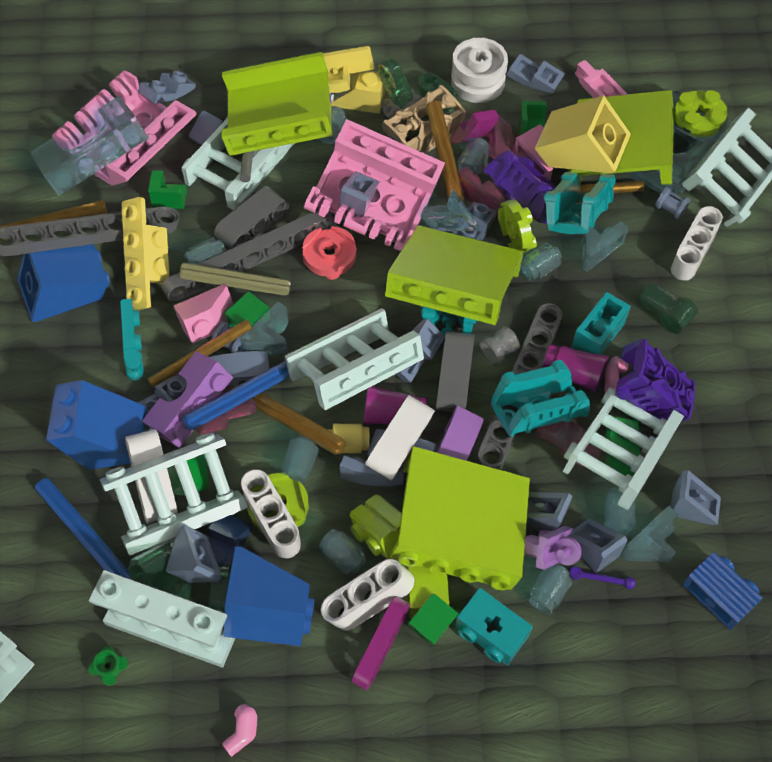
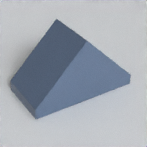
M355 171L342 187L339 206L341 207L342 204L347 205L348 209H355L354 214L364 217L380 181Z
M689 470L682 471L673 487L669 516L709 525H718L721 497Z
M529 492L526 526L538 532L543 529L553 531L560 528L572 499L571 494Z
M589 518L574 528L569 536L579 543L581 557L595 574L617 559L627 543L625 535Z
M183 524L179 528L166 572L189 583L218 582L222 575L208 537Z

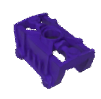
M511 151L501 153L487 165L484 172L506 193L505 196L509 200H516L522 208L528 207L538 223L547 224L544 195L547 191H553L557 186L534 167V162L530 158L525 156L518 158Z
M647 339L636 340L625 345L621 359L633 365L634 372H631L617 382L615 395L619 399H627L634 406L643 409L660 420L661 418L668 420L673 410L684 416L682 421L690 419L695 400V381L687 378L685 371H679L665 359L660 349L651 347Z

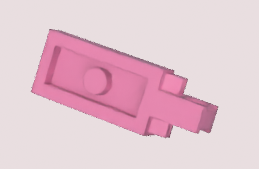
M586 60L577 64L575 75L579 78L582 87L593 98L628 95L604 69L595 70Z

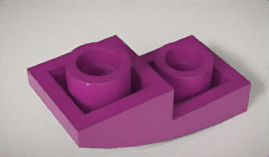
M495 110L473 113L469 121L459 123L451 139L452 144L482 138L497 123L500 118Z

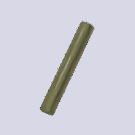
M185 262L180 267L181 279L216 285L226 284L229 287L284 296L288 295L290 291V281L287 279Z

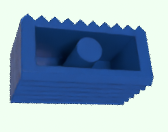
M713 552L687 577L683 585L698 601L702 602L703 606H706L713 615L717 616L718 620L722 621L729 630H732L763 597L759 594V589L754 582L749 579H743L734 571V565L728 558L724 556L719 557Z

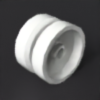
M471 38L463 41L456 47L453 53L451 87L456 95L472 103H486L496 99L502 93L505 87V73L508 65L507 53L503 46L487 38Z

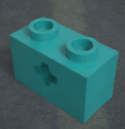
M606 292L576 330L571 348L594 354H603L624 326L631 306Z
M481 588L478 589L458 615L455 625L459 629L457 631L464 640L469 643H474L475 641L485 649L484 653L496 663L503 662L507 666L526 642L533 629L531 624ZM493 625L497 627V631L493 630L491 633L486 631L487 628H491Z

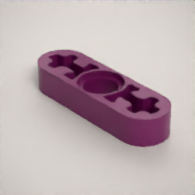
M396 596L393 598L353 676L352 683L366 691L369 689L407 616L410 603Z

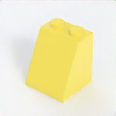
M600 96L552 111L534 149L548 167L614 173L631 134L604 96Z

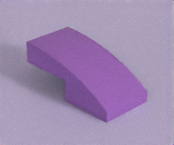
M456 406L444 430L445 434L436 453L467 461L484 419L460 406Z

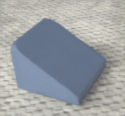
M202 111L189 134V139L203 145L223 121L206 111Z

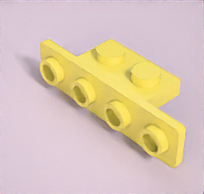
M369 46L323 53L328 69L330 93L350 90L351 73L374 69V61Z
M136 197L122 202L126 298L132 299L133 310H142L151 307L150 283L163 284L170 276L167 228L146 225L145 198Z

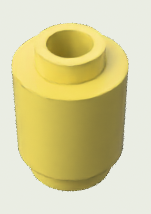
M333 423V428L327 429L346 440L347 445L343 453L361 454V451L369 450V427H362V424Z

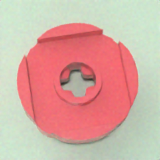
M331 226V230H322V227L315 229L307 235L303 242L304 264L313 273L325 276L327 279L334 280L339 278L341 274L349 271L356 261L357 248L355 240L343 228ZM332 248L335 249V251H334L335 253H334V254H332V255H327V254H325V251H324L325 249H327V250H331Z

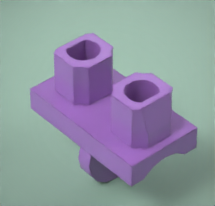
M563 526L553 531L543 529L538 536H527L525 538L524 555L536 558L535 567L545 570L557 563L563 565L576 563L581 557V547L575 539L569 537L572 534L573 528Z

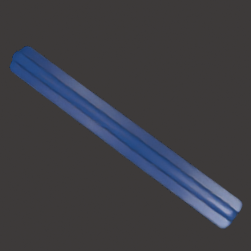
M286 360L184 415L182 421L186 429L195 430L290 377Z
M43 478L40 482L36 483L35 489L105 571L138 582L49 478Z

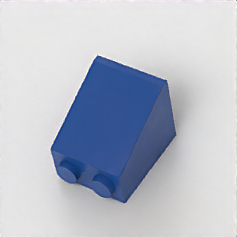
M94 244L23 254L17 281L31 322H37L101 300L106 287L109 286V275L102 267L99 250L95 249Z
M83 380L58 384L55 386L46 440L88 470L130 464L125 437L144 432L145 424L142 420L146 417L147 408L142 404Z
M235 546L225 601V614L228 617L224 624L223 637L301 646L303 634L309 635L313 614L315 598L308 597L310 584L252 552Z

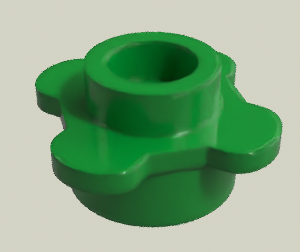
M106 646L101 649L93 662L89 664L88 671L92 676H99L106 686H111L116 683L118 674L122 670L127 669L128 660L124 656L119 657L112 647ZM111 663V667L106 669V664Z

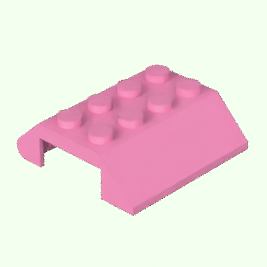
M125 70L109 83L110 88L119 98V103L107 90L102 89L98 93L99 95L93 97L80 109L81 112L78 111L74 115L75 120L86 132L84 135L69 121L63 124V128L60 127L52 134L55 142L74 163L111 186L127 182L196 116L194 110L177 100L168 107L161 103H153L138 92L139 84L137 77Z
M346 119L335 141L334 152L317 187L313 186L305 202L304 209L313 213L320 209L319 215L325 217L331 211L335 213V223L340 224L345 220L344 227L362 235H366L370 231L369 238L375 239L379 233L386 236L385 245L390 247L392 242H395L394 249L402 251L421 220L445 162ZM355 171L380 181L364 217L354 214L355 209L352 208L350 210L347 205L342 204L341 207L339 206L342 187Z

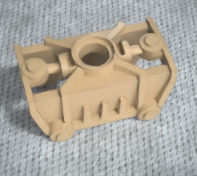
M440 85L438 89L432 93L428 92L424 98L402 112L398 111L394 117L384 120L382 128L388 137L394 138L397 142L426 154L436 147L430 120H421L422 117L428 115L427 104L432 101H440L442 98V109L454 108L456 110L451 115L444 114L450 141L459 123L463 122L466 111L444 86ZM420 129L418 136L409 142L405 141L409 130L415 131Z

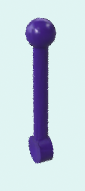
M577 566L572 567L569 573L573 580L587 578L624 585L627 589H632L636 585V581L632 577L623 579L582 571Z

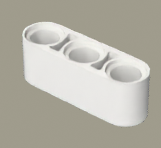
M715 207L701 208L678 248L671 266V272L677 279L689 280L693 278L713 242L723 218L722 213Z
M408 395L373 449L365 465L392 481L435 410Z
M156 429L125 437L131 467L163 455ZM165 468L158 471L157 474L171 513L174 512L176 515L177 507L168 471ZM145 477L135 480L146 523L157 521L159 515Z
M261 470L248 471L242 478L241 486L250 510L277 556L281 558L294 557L299 552L301 546L299 531L267 474ZM256 485H261L264 487L259 492L250 491V489ZM269 510L278 511L275 517L267 518L264 516ZM290 535L293 537V540L289 543L282 544L278 542L282 536Z
M394 559L382 561L325 598L321 606L322 616L325 620L342 630H351L387 608L395 596L400 599L406 596L414 586L413 574ZM399 573L397 580L391 583L393 576ZM371 590L369 598L364 600L366 593ZM344 607L342 615L338 617L339 611Z

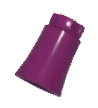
M551 344L546 352L543 368L549 367L556 360H563L571 372L572 383L597 394L604 377L609 355L594 354Z
M371 386L367 388L363 425H390L408 395L425 405L426 398Z

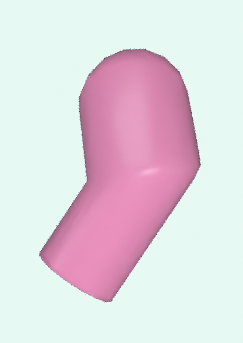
M618 356L612 357L605 368V393L609 387L615 390L619 381V372L626 373L628 371L629 363H626Z
M246 704L238 706L235 710L236 732L221 743L231 757L250 743L256 736L258 716L255 709Z

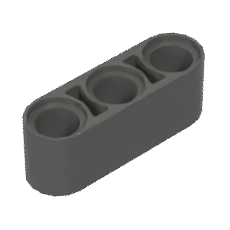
M265 186L223 218L215 227L214 235L229 249H233L259 237L285 215L289 208V203L273 189Z
M446 330L436 411L453 413L456 406L466 410L475 334Z

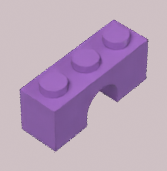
M195 351L178 374L187 382L184 393L174 401H165L159 398L142 420L151 430L156 429L159 437L178 448H181L193 432V430L186 429L182 421L183 416L219 397L233 378L217 361Z

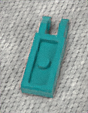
M122 299L120 303L124 364L127 377L136 381L144 373L142 354L139 352L142 351L141 334H135V327L140 326L139 309L133 310L132 299Z

